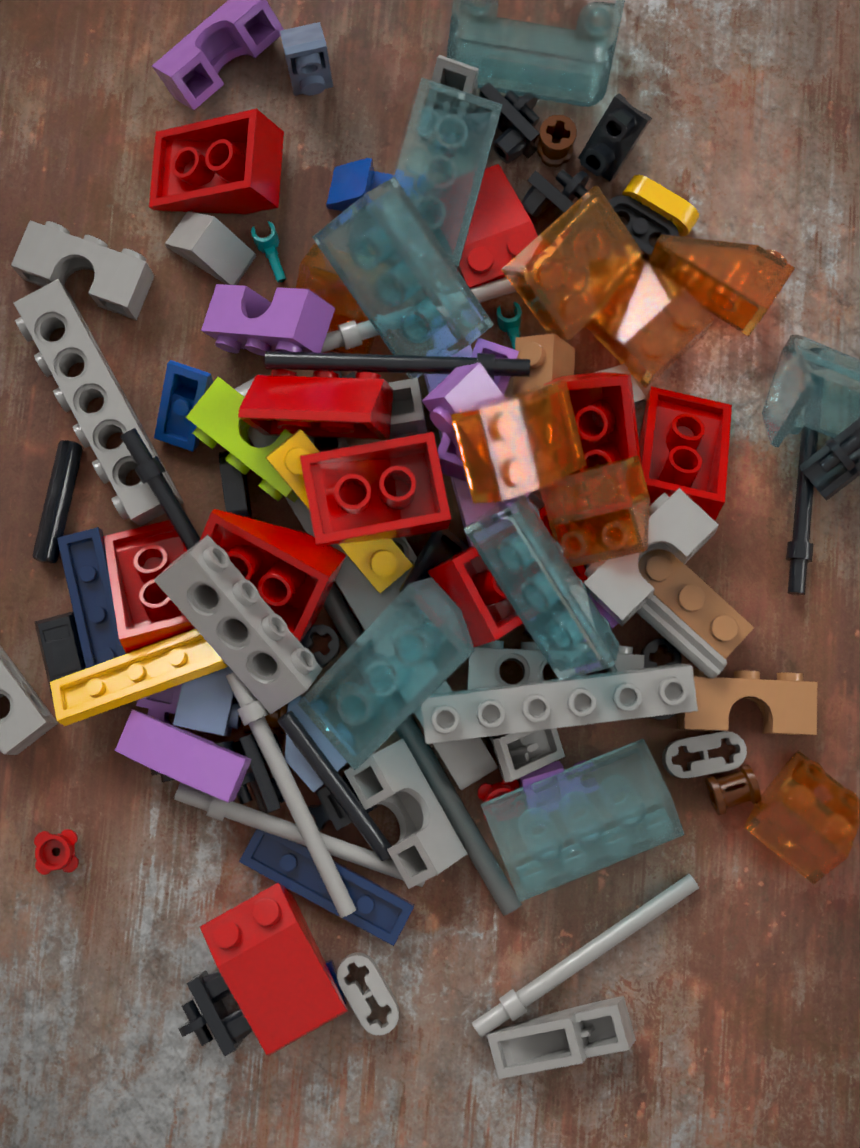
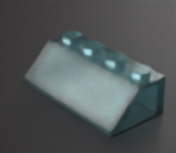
M423 77L421 78L412 100L370 253L412 266L458 268L502 104Z
M396 177L367 192L312 236L393 355L451 357L470 345L494 325ZM406 373L410 379L418 378L419 376L423 375L417 373Z
M524 492L499 503L464 528L465 533L559 680L607 669L616 663L620 644L613 635L609 622L596 608L588 595L585 584L574 573L564 557L562 547L552 538L540 519L538 509L528 500Z
M432 577L410 583L297 703L354 770L358 769L475 651L462 610Z
M643 738L480 804L519 902L685 835L672 796Z

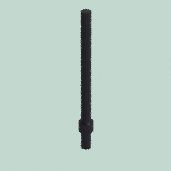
M819 346L808 348L798 466L817 452L825 348ZM799 467L792 541L787 542L786 560L790 561L788 594L805 595L807 565L812 562L814 544L809 542L814 485Z
M265 352L266 369L450 374L456 367L481 363L492 380H494V376H530V359L495 358V354L477 353L476 358Z
M133 428L120 437L137 464L134 470L143 484L148 483L186 549L189 550L200 541V536L163 476L166 470L157 456L152 457L136 428Z

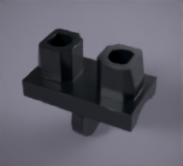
M487 82L479 89V102L468 113L467 123L477 135L483 136L495 125L503 134L493 142V149L506 164L522 154L529 159L537 151L535 142L540 133L534 126L537 125L540 118L533 111L538 101L537 97L532 92L519 97L513 90H510L503 97L490 82Z
M620 93L614 96L578 157L581 165L595 176L601 175L609 182L614 180L652 120V117L634 108Z
M564 169L558 173L555 179L565 187L562 193L536 170L527 180L532 186L521 202L523 207L538 221L553 203L559 207L563 213L550 227L549 231L564 244L568 245L583 230L589 233L596 225L587 214L572 202L575 198H578L587 206L594 198V195L585 188L590 175L584 170L578 172L574 177L569 175Z
M860 418L835 438L831 437L827 440L825 446L798 466L826 501L860 475Z
M253 734L240 738L238 742L234 743L237 753L252 760L237 794L239 803L243 805L252 801L247 784H250L261 812L268 814L281 808L280 804L285 802L275 779L269 778L264 765L266 760L256 739L253 737ZM273 734L274 737H275V740H276V742H277V744H278V746H279V748H280V750H281V752H282V748H281V745H280L279 740H278V738H277V735H276V734Z
M205 970L187 982L201 1014L193 999L183 1004L181 1007L189 1021L180 1026L178 1030L182 1037L195 1032L200 1044L203 1046L213 1040L206 1025L208 1024L225 1057L237 1050L243 1041L242 1039L253 1030L240 1008L230 1014L228 1013L221 999L231 994V991L220 971L217 970L208 974Z

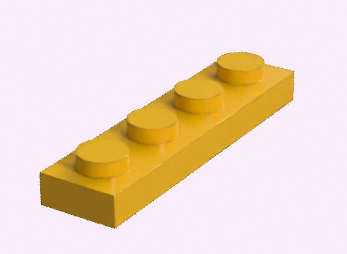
M299 429L265 458L309 509L299 456L318 453L319 450L305 433ZM391 538L338 544L378 593H382L413 566Z
M193 629L51 681L50 686L56 719L65 727L227 668L228 666L197 629Z

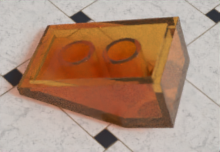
M593 186L501 270L546 332L570 340L602 311L643 252L600 188Z
M661 234L644 272L749 336L768 311L795 267L788 264L786 258L779 252L772 249L765 250L759 245Z
M623 245L615 249L561 298V302L621 364L626 365L630 373L645 389L698 342L715 320L685 288Z
M560 380L451 414L473 503L504 502L539 490L586 466L566 380Z

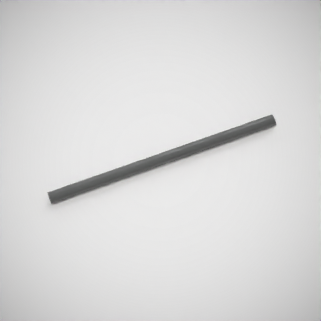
M334 583L323 605L400 739L403 738L501 913L505 916L513 912L522 903L429 744H426L424 735Z

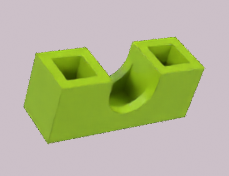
M218 376L186 416L188 420L197 426L192 434L211 449L217 443L230 452L225 460L244 475L250 469L263 478L258 486L279 502L285 496L295 503L299 497L265 458L292 434L285 429L271 445L262 448L253 447L248 437L250 425L238 418L239 407L244 396Z

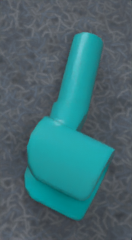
M267 221L271 230V234L268 237H258L254 226L251 229V234L257 249L265 253L277 283L286 280V276L276 249L279 245V237L274 224Z
M513 302L515 317L511 319L502 316L500 306L497 308V325L503 332H507L514 350L515 340L521 335L519 327L522 321V310L517 302Z

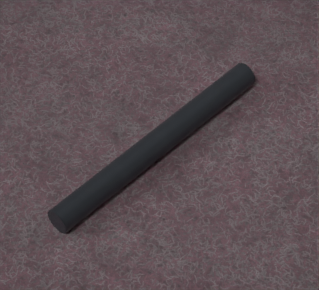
M293 711L285 713L277 722L381 861L388 859L390 855L387 849L392 847V845Z

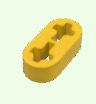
M634 175L622 195L634 198L673 222L679 236H687L699 219V213L691 203L646 176Z

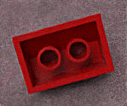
M274 369L271 371V375H256L239 407L238 418L267 436H280L285 429L293 435L301 429L307 437L390 440L393 388L385 379H381L380 374L372 372L355 373V378H339V374L335 372L314 371L313 377L297 376V373L291 370Z
M597 372L566 375L545 383L544 388L560 511L575 512L644 508L646 501L631 374Z

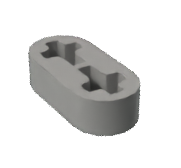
M728 731L688 737L670 742L663 751L662 763L665 770L677 778H692L725 772L738 768L744 762L747 755V747L744 740L738 734ZM725 738L727 745H734L736 748V753L729 755L730 762L725 763L723 757L709 758L707 750L721 747V739ZM683 746L686 753H700L701 759L688 762V770L683 771L681 765H674L672 762V757L678 755V747Z
M360 952L347 955L337 970V980L342 992L360 1024L367 1032L381 1036L389 1033L395 1028L399 1019V1006L396 998L376 963L369 955ZM355 963L358 968L363 966L368 968L369 971L365 974L364 979L369 989L365 992L357 980L349 982L346 979L350 972L349 964ZM373 995L380 1007L388 1005L391 1008L387 1013V1023L382 1024L379 1019L371 1021L368 1018L372 1012V1005L368 997Z

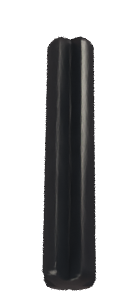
M61 440L58 443L32 554L33 558L40 562L52 564L58 561L60 549L57 538L64 535L83 447L73 441Z

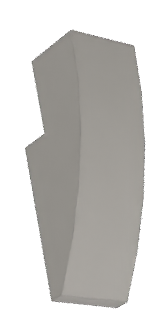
M624 996L539 1016L491 1031L487 1034L498 1079L582 1064L586 1058L630 1050L636 1041Z

